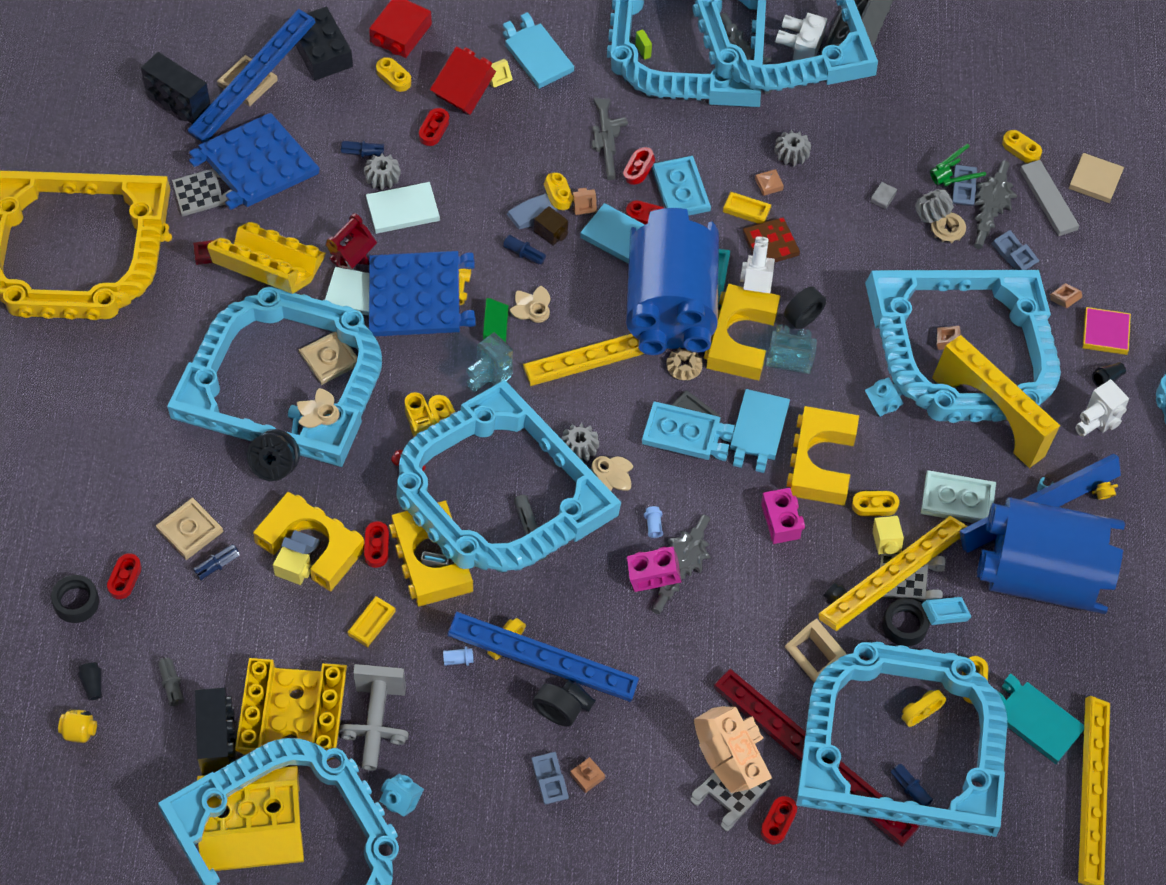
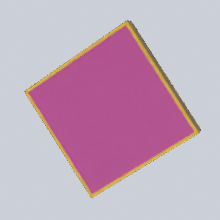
M1086 307L1082 348L1127 355L1129 351L1131 314Z

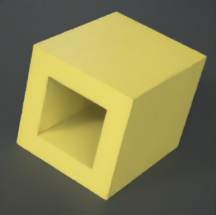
M898 516L875 518L873 536L878 555L902 552L904 537Z
M282 546L273 564L275 576L301 585L304 578H308L311 574L310 568L312 565L308 554H301Z

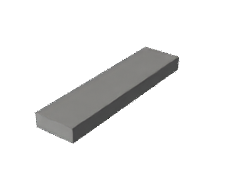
M1041 160L1022 165L1020 171L1057 235L1061 236L1077 231L1079 224Z

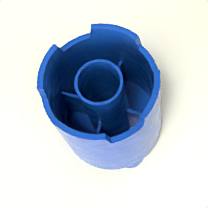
M664 208L651 211L648 224L640 227L637 231L635 227H631L626 324L630 333L639 340V350L647 355H658L666 349H678L679 347L686 348L691 352H704L711 347V336L717 328L719 231L713 221L708 222V228L699 223L689 221L687 209Z
M1008 497L1005 506L991 504L986 531L997 534L993 552L981 551L977 577L982 581L989 582V591L1106 614L1108 607L1097 603L1096 600L1100 589L1115 590L1123 556V549L1109 545L1111 528L1124 530L1125 522L1124 520Z

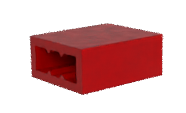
M391 0L369 28L370 42L375 46L391 51L395 55L407 58L432 25L431 11L408 0Z
M456 46L430 90L436 96L471 115L497 71L491 67L493 63L486 58L481 57V59H478L474 56L476 53L466 47L462 50Z

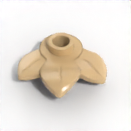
M539 286L533 295L516 291V306L512 307L510 312L518 319H530L537 323L544 322L550 315L548 307L551 300L550 295L543 286Z
M319 388L317 390L315 400L297 402L298 410L303 416L299 420V424L304 427L314 428L321 424L331 425L339 419V410L334 405V397L324 389Z
M599 456L594 459L591 465L592 472L610 491L612 488L622 491H629L631 489V479L627 473L633 468L630 461L619 456L611 459ZM600 464L605 465L607 469H602Z

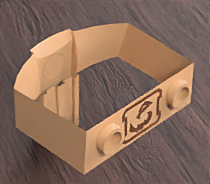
M723 706L712 708L694 719L702 753L710 768L714 770L731 793L749 790L772 778L755 743L763 739V736L760 734L753 716L742 720L736 707Z

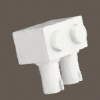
M807 13L806 18L803 20L785 15L782 28L799 32V34L795 35L779 30L775 43L792 47L794 50V60L815 57L824 38L828 18Z
M756 237L753 255H748V262H743L740 282H744L743 290L770 293L775 259L766 257L768 238Z
M1111 379L1093 391L1086 410L1081 413V422L1075 427L1080 436L1084 437L1096 428L1104 433L1108 429H1115L1122 422L1121 417L1127 410L1126 405L1129 398Z

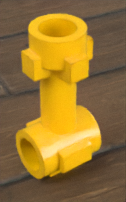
M459 269L460 305H463L467 299L464 285L465 282L470 281L471 269Z

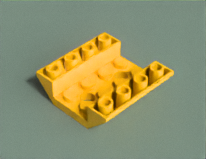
M248 222L238 227L234 244L228 239L218 238L209 243L207 247L213 263L291 294L311 283L326 254L319 251V248L316 246H306L299 243V240L295 238L283 237L279 235V232L265 230L253 222Z
M249 658L235 750L246 755L268 742L284 739L287 735L291 734L295 735L298 739L316 743L326 751L331 748H337L347 665L322 663L321 671L275 668L274 660ZM294 690L303 691L302 697L298 699L290 697V693Z
M298 766L276 769L227 797L226 808L230 810L228 816L225 818H209L203 832L202 841L198 843L199 854L209 870L213 868L215 871L304 862L300 823ZM206 775L197 776V780L203 778ZM211 797L207 800V805L211 808H217L221 805V800L217 797ZM276 802L281 805V808L276 813H270L267 811V806L270 803Z

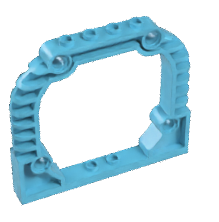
M612 0V10H615V13H611L610 26H613V29H609V42H612V45L607 47V58H611V70L617 75H622L624 80L628 81L635 90L642 91L647 96L654 95L662 99L663 97H671V99L678 97L684 98V100L697 98V100L709 99L710 105L760 107L761 89H750L748 85L741 81L737 83L732 78H722L718 75L716 68L711 74L674 73L652 70L639 63L638 50L634 44L630 43L632 17L642 10L644 0ZM739 0L748 9H757V20H752V33H756V36H751V49H755L754 60L748 61L763 64L766 0Z
M695 0L693 5V14L699 19V31L704 33V46L706 49L709 48L710 51L709 60L711 65H715L718 75L722 78H732L737 83L741 81L748 85L750 89L755 90V88H759L766 92L775 89L776 91H781L783 88L792 89L798 85L817 84L823 80L826 81L827 85L875 76L877 72L878 60L854 0H836L837 5L842 8L843 21H847L850 33L839 46H826L822 51V55L767 65L748 61L740 47L730 44L720 16L722 0Z
M1039 270L871 271L865 284L875 328L880 329L888 371L892 376L894 384L901 389V393L905 397L915 400L917 406L926 409L932 419L936 421H949L951 423L959 421L979 422L981 420H992L993 422L1007 420L998 405L985 393H959L949 385L932 384L919 371L913 358L905 324L912 311V305L908 300L915 290H992L993 296L1011 310L1009 314L1010 320L1015 325L1022 327L1033 366L1034 382L1022 383L1018 387L1039 406L1056 389L1061 374L1060 360L1054 345V337L1051 334V326L1048 323L1051 313Z
M265 287L258 292V295L247 296L244 298V301L233 302L228 305V308L220 311L215 320L211 322L193 362L188 363L167 406L170 418L248 441H253V439L268 430L276 429L271 425L254 423L247 418L240 419L219 413L218 405L214 399L220 392L217 371L232 340L242 328L254 321L275 323L283 318L332 332L336 331L337 337L341 342L358 350L357 363L338 404L334 403L339 410V419L331 425L321 424L314 428L304 427L300 435L289 434L297 442L301 456L342 467L362 423L361 416L371 397L382 368L380 346L373 333L365 326L362 313L349 306L332 304L330 301H321L305 294H291L273 287Z
M505 380L461 404L460 411L452 413L448 418L442 419L439 423L428 427L427 430L419 432L417 436L410 439L400 457L399 478L397 480V499L400 506L413 516L418 526L424 528L430 540L436 542L441 547L445 557L451 559L462 569H470L475 566L482 570H487L488 568L495 569L498 572L521 570L526 566L535 564L538 560L545 558L546 555L555 552L569 541L577 542L619 516L621 501ZM525 428L539 443L541 449L553 458L555 464L558 467H562L576 482L575 495L573 498H567L561 502L557 517L526 536L510 543L491 544L477 532L461 530L427 492L428 478L422 471V467L434 456L473 434L478 437H488L493 434L494 430L518 432Z
M862 642L858 644L854 649V653L844 655L826 666L813 685L796 805L997 837L1001 827L1007 736V713L1001 696L988 683L985 677L975 672V664L969 658L961 657L954 653H935L929 649L915 650L902 645L896 647L889 646L882 642ZM865 656L869 658V660L865 661L862 660L860 657ZM957 671H962L966 673V675H960L959 673H957ZM880 673L936 681L941 682L944 688L951 694L968 697L979 714L980 722L977 768H973L967 773L963 785V793L951 801L949 809L922 806L913 801L897 802L888 797L878 799L850 794L851 785L838 769L841 753L837 747L831 745L835 700L838 692L850 680L870 681L875 679ZM822 759H831L833 763L827 764ZM972 782H979L982 787H976Z
M298 738L274 740L260 746L215 773L211 772L158 803L159 810L202 885H217L220 882L218 875L213 868L210 870L207 868L195 847V844L202 841L203 832L209 818L218 817L224 813L227 806V797L268 773L288 765L309 766L321 782L327 785H336L368 839L364 847V857L372 872L366 885H392V861L399 851V845L395 839L398 837L397 832L392 824L387 825L382 816L385 815L384 810L378 802L374 803L370 797L372 793L371 788L365 780L361 781L357 775L359 769L352 758L348 759L346 754L338 748H331L326 751L316 743ZM332 757L337 758L340 761V766L338 768H331L328 766L327 760ZM211 797H217L221 800V805L217 808H211L207 805V800ZM386 844L390 846L392 854L383 856L379 853L378 847Z

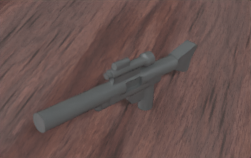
M594 97V104L600 115L601 133H599L598 126L592 127L595 140H592V147L597 152H600V148L604 149L607 179L614 180L616 178L613 155L616 154L614 137L619 136L620 127L628 125L626 117L616 120L608 118V109L611 104L610 98Z

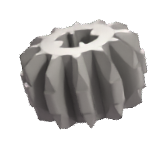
M791 129L789 134L783 132L781 137L776 139L774 152L778 155V161L784 160L785 166L788 163H792L794 167L796 163L802 165L809 158L811 142L808 141L807 135L801 136L800 131L793 133Z
M381 153L380 157L373 155L372 160H367L364 167V175L367 184H372L373 189L379 186L383 191L386 186L391 189L393 184H398L401 169L397 159H393L391 154L384 157L383 153Z
M939 189L923 194V197L918 198L915 204L918 216L926 223H932L945 218L954 208L953 201L946 190Z
M582 422L579 427H575L572 424L570 430L565 429L561 437L563 442L580 459L583 458L587 462L590 456L595 457L596 449L599 448L597 432H592L591 425L584 428Z

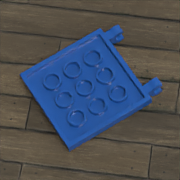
M268 113L198 145V149L196 148L189 152L192 156L189 162L193 167L207 161L232 191L226 194L229 201L225 202L230 210L240 204L249 207L319 174L320 169L272 113Z
M458 251L370 255L369 330L373 333V336L460 332V326H476L474 310H467L460 314L459 269H474V254L464 253L459 256Z

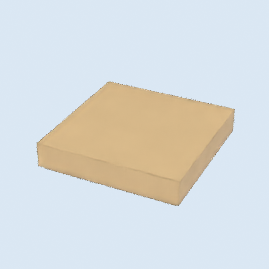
M246 55L217 80L218 86L225 89L252 59ZM270 72L243 103L250 107L278 81L277 75Z
M1083 153L1069 189L1110 203L1124 167Z
M336 331L299 349V353L321 385L353 369L358 358L350 346L338 339Z
M191 498L156 525V529L186 560L223 532V528L194 498Z

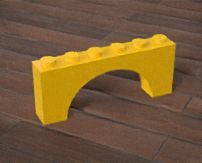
M962 335L945 345L932 378L938 384L949 385L953 388L964 384L985 393L1002 410L1012 428L1015 440L1013 454L1029 468L1046 456L1060 425Z

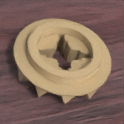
M950 213L945 218L932 222L931 231L934 232L935 238L939 237L942 240V243L950 241L952 244L955 240L960 241L962 236L965 235L966 224L959 215ZM946 223L949 226V228L952 229L951 233H949L947 229H944Z
M679 347L677 351H671L670 356L667 358V370L676 379H694L702 370V358L698 356L697 352H691L687 349L681 350ZM681 360H689L688 365L684 364L683 366H680Z

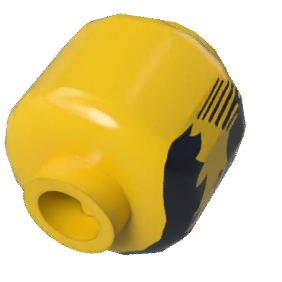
M69 709L65 714H62L58 725V732L62 734L64 740L78 743L87 742L91 735H95L97 730V721H93L92 714L89 711Z

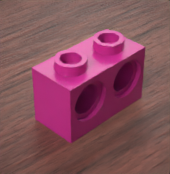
M785 488L764 492L761 506L772 543L777 544L800 539L802 530L805 529L803 517L798 515V500L796 496L792 495L791 489ZM776 504H783L785 507H779ZM782 524H789L792 527H785Z
M673 546L661 547L654 551L638 552L627 556L630 582L635 592L681 583L679 561Z

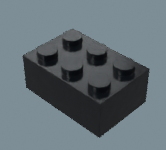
M326 6L307 13L315 19L316 23L295 46L314 81L352 68V51L328 7Z
M157 52L141 67L146 95L151 100L161 103L166 110L178 114L183 121L193 124L211 105L207 83L160 52Z
M225 687L195 690L197 760L202 775H208L211 772L215 773L237 760L236 751L234 752L236 733L235 729H233L235 710L234 706H232V696H227Z

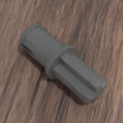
M163 658L158 663L163 679L161 685L165 687L169 705L178 706V700L181 704L185 701L179 685L181 679L176 674L173 660L171 658Z

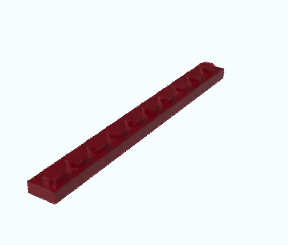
M729 669L714 684V689L745 716H753L757 726L802 763L806 731L732 669ZM822 759L827 764L833 763L831 759ZM840 761L838 769L851 785L850 794L878 799L883 797ZM867 817L901 847L919 828L917 824Z

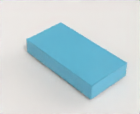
M962 597L926 600L922 604L931 625L966 622L971 618Z

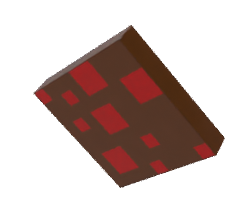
M784 217L743 229V235L752 254L756 237H765L769 239L766 257L775 259L774 263L800 255V250Z

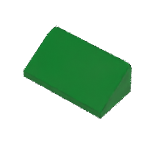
M486 298L483 344L506 345L509 305Z

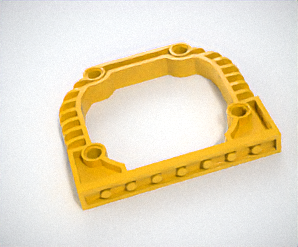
M0 171V302L6 305L11 315L23 318L44 317L47 319L67 318L71 320L82 318L98 320L115 317L118 314L119 308L131 304V300L140 297L153 282L157 270L162 232H164L170 195L168 177ZM39 192L123 195L124 201L130 206L129 212L132 224L137 230L133 260L128 272L116 283H99L89 291L34 290L25 281L7 279L4 275L3 266L11 227L17 226L22 222V210L38 199Z

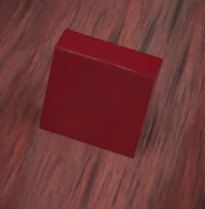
M214 240L193 243L196 265L213 263L207 247Z

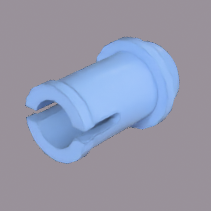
M656 506L648 507L644 513V518L647 519L648 536L651 538L663 536L661 524L663 514L660 508Z
M465 646V649L443 650L444 666L466 664V666H469V663H474L472 648L468 649Z

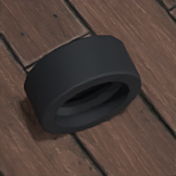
M814 286L807 287L796 294L789 302L784 311V317L796 329H802L820 315L826 305V298Z
M70 575L64 577L53 587L51 594L52 605L56 614L66 622H84L91 618L98 610L100 601L96 586L85 576ZM76 588L87 590L90 598L86 605L74 610L63 607L61 598L66 592Z
M903 598L894 601L887 608L883 618L885 635L891 642L899 646L909 647L917 645L926 636L930 625L922 604L914 599ZM899 612H910L920 620V628L914 633H903L893 625V616Z
M543 684L532 701L533 706L542 716L564 727L571 726L582 710L580 703L575 697L564 689L552 684Z

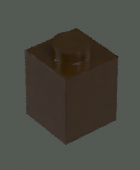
M548 206L534 219V232L554 246L567 237L569 232L568 220Z

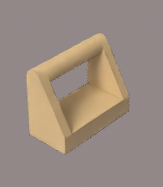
M818 619L809 623L785 645V649L814 683L826 666L817 672L796 646L810 638L830 661L826 666L847 655Z

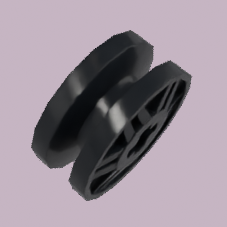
M279 429L268 430L253 439L248 446V465L252 472L260 479L279 481L292 473L299 463V446L295 439L285 431Z

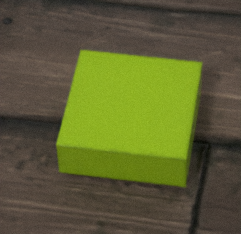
M643 29L636 31L635 45L644 60L651 58L652 43Z

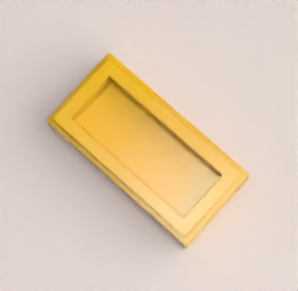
M730 191L723 207V212L762 224L767 219L771 204Z
M375 596L350 628L348 636L368 648L396 612L395 607Z

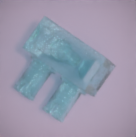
M778 325L775 331H772L766 366L810 374L816 355L817 339L811 338L812 333L809 330L804 334L805 329H800L797 335L789 334L790 329L788 326H785L784 330H782L783 325Z
M495 332L477 345L478 361L466 369L470 377L467 380V385L473 392H476L489 381L496 385L503 380L507 381L512 376L513 349Z

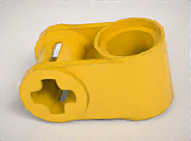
M417 392L408 394L405 398V415L411 432L415 437L419 432L427 430L431 425H435L436 422L423 395ZM413 405L420 406L419 408H411Z

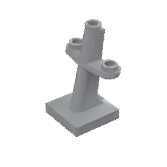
M355 664L353 674L356 691L370 693L367 725L344 724L340 726L339 733L341 738L345 740H355L356 736H365L362 768L373 771L378 766L381 737L390 739V742L396 745H403L408 740L409 733L407 731L383 727L387 694L405 696V673L403 668Z

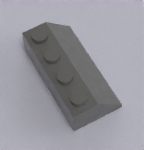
M854 0L872 47L877 40L886 15L890 11L893 0ZM842 8L823 49L829 45L839 46L850 33L847 21L844 22L842 18Z

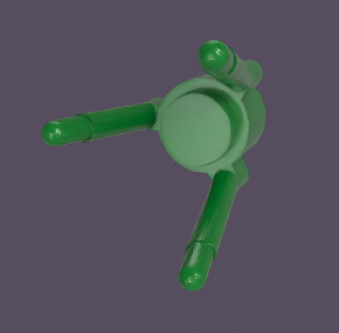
M969 144L964 145L930 170V176L936 185L943 183L946 187L954 182L986 176V172H980L950 179L952 176L950 168L961 161L960 158L954 159L970 147Z

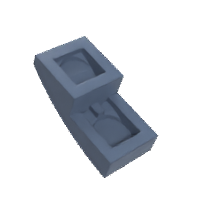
M956 165L954 178L977 173V167ZM976 178L953 183V204L974 206Z
M543 194L517 205L509 210L507 215L518 229L534 226V219L548 206L555 211L558 209L552 206L548 195Z
M1011 230L991 243L998 253L1016 270H1027L1039 262V259L1027 244L1022 246Z
M294 530L291 539L284 538L282 546L301 554H309L320 545L321 539Z
M556 752L532 757L531 761L544 805L569 799Z

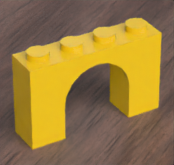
M728 284L726 292L722 291L719 304L722 305V308L718 310V323L716 331L711 336V347L704 354V359L707 360L706 369L759 381L766 350L735 342L729 336L727 329L733 323L742 320L774 326L780 295L743 290L744 287Z
M807 406L804 407L803 415L798 414L796 428L801 429L800 434L795 433L793 447L797 448V453H792L790 467H794V471L788 474L786 487H791L793 496L845 506L850 474L827 471L817 467L812 463L807 452L812 446L822 442L854 446L859 415Z
M287 492L253 532L255 544L275 555L282 547L284 538H289L294 530L311 529L321 532L327 537L329 544L324 553L310 568L313 581L331 592L364 552V539L357 531H350L345 528L338 519H331L326 516L319 507H312L307 504L306 500L300 495H293Z
M438 502L441 508L451 517L447 502ZM408 511L392 515V524L389 525L392 539H397L398 544L395 545L398 558H403L404 565H401L405 579L409 578L411 585H408L411 599L416 598L418 607L473 592V580L469 569H462L456 564L433 568L420 563L415 557L414 552L422 541L429 538L427 532L422 526H418L415 523L413 516Z

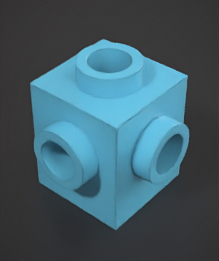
M889 377L878 380L873 386L865 390L880 417L888 412L896 411L899 406L904 404L900 397L903 395L901 389L893 384Z
M398 774L384 782L381 788L383 794L379 802L386 805L390 811L399 813L404 817L415 810L424 788L414 783L410 777Z

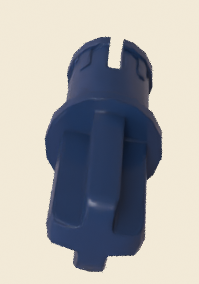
M365 140L363 142L342 141L341 153L361 155L362 158L373 155L380 157L384 151V144L365 143Z
M508 235L503 243L504 248L515 252L520 258L526 257L537 264L542 265L546 258V254L531 247L529 242L520 241L512 235Z
M231 544L217 554H211L209 559L194 567L193 570L202 581L219 569L221 571L224 565L239 557L240 553L236 546Z
M898 764L892 769L891 774L905 789V794H909L919 805L928 806L932 803L933 798L919 784L920 780L915 779L902 764Z

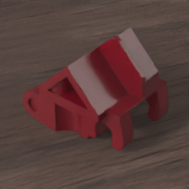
M353 213L349 217V221L333 237L330 236L327 239L326 247H328L332 255L329 258L330 261L339 268L353 269L357 264H370L366 254L377 244V241L363 224L361 217ZM346 237V245H340V242Z

